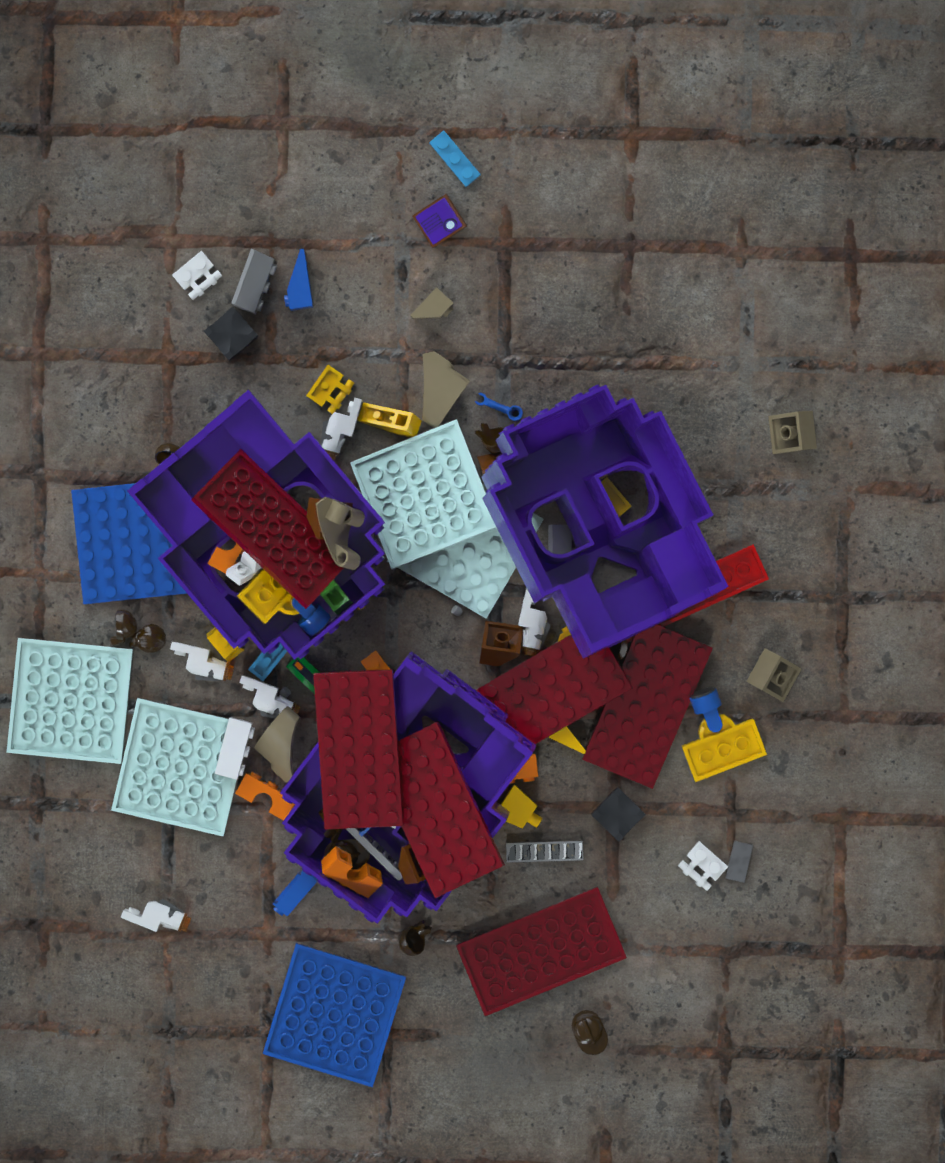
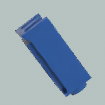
M303 870L302 872L300 871L273 902L275 907L273 909L281 916L283 914L288 916L317 883V878L312 874H306Z

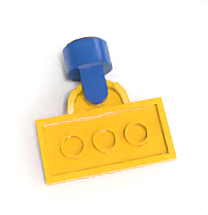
M264 569L237 595L263 624H266L277 611L287 615L300 614L302 617L299 619L298 625L309 636H315L330 621V615L320 604H315L314 606L310 604L305 609Z
M707 687L691 695L689 699L695 714L704 715V719L699 725V739L682 745L695 782L767 755L753 718L735 725L731 718L718 713L717 708L722 705L716 688Z

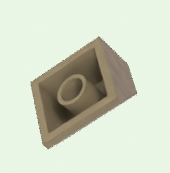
M798 411L768 416L773 454L817 449L813 411Z
M765 648L746 682L784 702L801 668Z

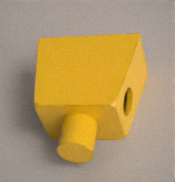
M216 627L206 634L211 644L229 662L244 651L243 647L239 648L238 646L233 649Z
M514 784L501 803L504 808L510 811L506 822L522 829L528 822L537 828L543 819L534 813L537 804Z

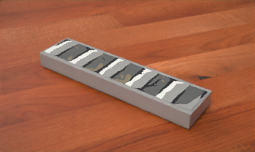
M360 828L346 829L397 880L402 878L398 867L399 864L367 832L361 837L359 835Z
M583 841L506 843L507 862L583 860Z

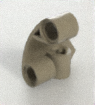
M324 497L316 503V511L325 543L334 562L338 566L355 570L360 564V556L348 548V537L351 526L360 527L365 520L364 512L352 508L341 501Z

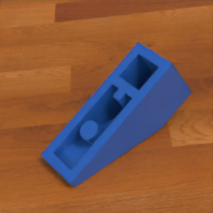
M304 249L299 251L287 288V295H284L285 305L291 311L314 308Z

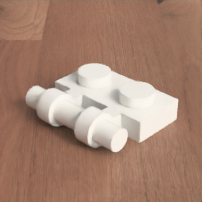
M202 251L172 275L184 290L190 286L194 289L188 294L192 300L197 296H202L204 294L203 291L211 285L214 286L217 280L222 277L218 270L212 275L210 274L209 270L214 265ZM205 275L207 279L198 286L196 281Z
M700 841L687 854L692 861L687 864L682 860L678 865L686 876L689 875L696 881L695 884L697 886H702L706 891L712 886L706 881L709 876L716 881L728 868L723 861ZM696 865L705 871L702 876L694 870Z

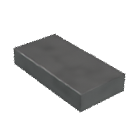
M734 841L725 876L726 879L745 882L753 845Z

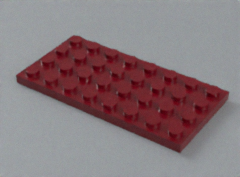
M242 449L191 499L305 609L310 606L344 568L334 562L325 540L316 538L306 517L307 511Z
M658 624L634 635L621 665L633 688L604 705L582 760L653 789L690 703L689 698L694 694L713 648Z
M569 635L478 688L476 691L507 713L508 717L505 722L536 745L626 693L633 687L610 647H606L583 659L572 636Z
M393 669L314 673L325 829L403 826Z
M439 722L399 740L398 749L404 822L402 828L434 897L437 898L504 866V861Z
M598 886L456 944L485 1016L627 958Z

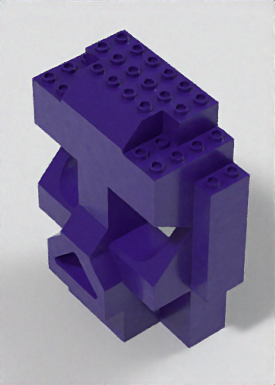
M599 384L590 388L584 395L582 392L574 395L567 403L563 400L555 404V407L550 409V411L546 408L538 412V415L533 418L528 416L522 419L521 423L516 426L511 424L503 428V431L499 433L500 436L495 440L502 455L498 456L497 460L488 466L489 468L485 470L486 473L481 477L487 488V494L482 499L534 604L541 600L544 602L553 597L583 659L647 630L728 587L698 525L711 518L713 513L662 412L655 413L651 411L642 415L634 398L629 400L623 398L615 403L607 385L600 387ZM620 471H638L644 474L649 504L642 518L623 526L601 479ZM556 501L573 535L576 548L561 555L553 554L546 550L532 524L534 511ZM599 557L636 571V576L601 593L597 592L591 580Z
M250 390L242 394L233 404L207 424L204 429L127 490L173 545L158 557L159 561L233 649L237 646L239 648L243 647L249 641L247 637H250L263 654L266 652L271 654L281 643L294 660L297 657L302 659L309 653L308 648L314 645L316 647L324 640V635L327 632L332 634L339 628L340 621L344 620L346 622L354 615V610L357 607L362 609L369 603L368 598L374 594L376 597L384 590L385 582L371 565L377 566L383 561L385 551L371 534L374 533L376 536L384 529L383 524L385 521L310 432L294 444ZM240 449L286 492L295 486L305 485L314 489L321 498L328 497L342 502L353 503V508L364 512L365 520L360 527L351 526L348 537V548L358 553L360 564L355 570L343 568L334 578L353 604L337 615L325 599L319 595L311 604L313 606L320 604L330 615V621L315 636H309L298 625V621L302 617L300 614L287 615L277 611L266 624H263L237 597L239 593L231 590L219 575L217 569L208 564L216 547H221L231 538L191 499Z
M411 651L393 675L398 741L422 730V717L428 716L434 722H439L442 728L469 748L468 752L457 753L454 756L493 838L510 813V811L496 801L533 754L536 745L505 722L508 717L507 713L450 670L446 669L441 674ZM317 743L280 792L286 802L295 804L282 822L288 832L297 834L284 852L287 855L286 858L294 864H299L306 874H312L316 877L320 885L328 886L332 889L336 897L344 898L348 901V905L352 909L361 911L364 917L372 923L378 924L391 906L398 915L408 917L420 900L423 901L424 906L428 909L437 911L452 891L435 898L426 879L419 883L405 884L403 877L397 880L371 853L367 864L381 871L383 884L369 898L357 894L354 890L342 886L339 882L332 878H327L323 874L321 860L324 858L326 846L332 841L331 838L324 837V833L328 829H325L324 821L318 813L323 808L319 744ZM396 826L395 829L392 827H372L367 833L399 864L401 847L409 844L403 828ZM343 829L338 840L355 838L346 829Z

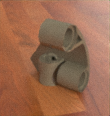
M433 351L422 355L424 374L422 421L432 428H436L441 425L470 380L454 370V366L448 360Z
M289 706L284 708L274 719L255 746V749L271 763V769L286 783L294 775L292 767L293 740L296 726L301 720V717Z

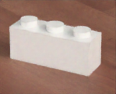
M233 717L229 718L215 774L236 780L239 779V776H243L245 765L242 764L243 759L248 757L250 746H247L249 738L253 739L255 732L252 722Z

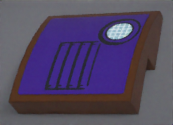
M447 194L412 216L432 248L437 247L467 227V224Z

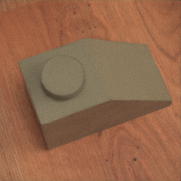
M436 287L410 316L413 320L441 319L443 315L447 317L454 310L452 308L454 304Z

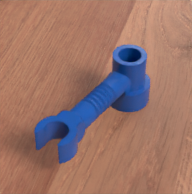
M478 393L484 397V401L482 403L475 401L477 405H485L507 414L512 421L522 419L523 411L519 406L508 407L487 398L483 393ZM515 411L519 412L517 417H513Z

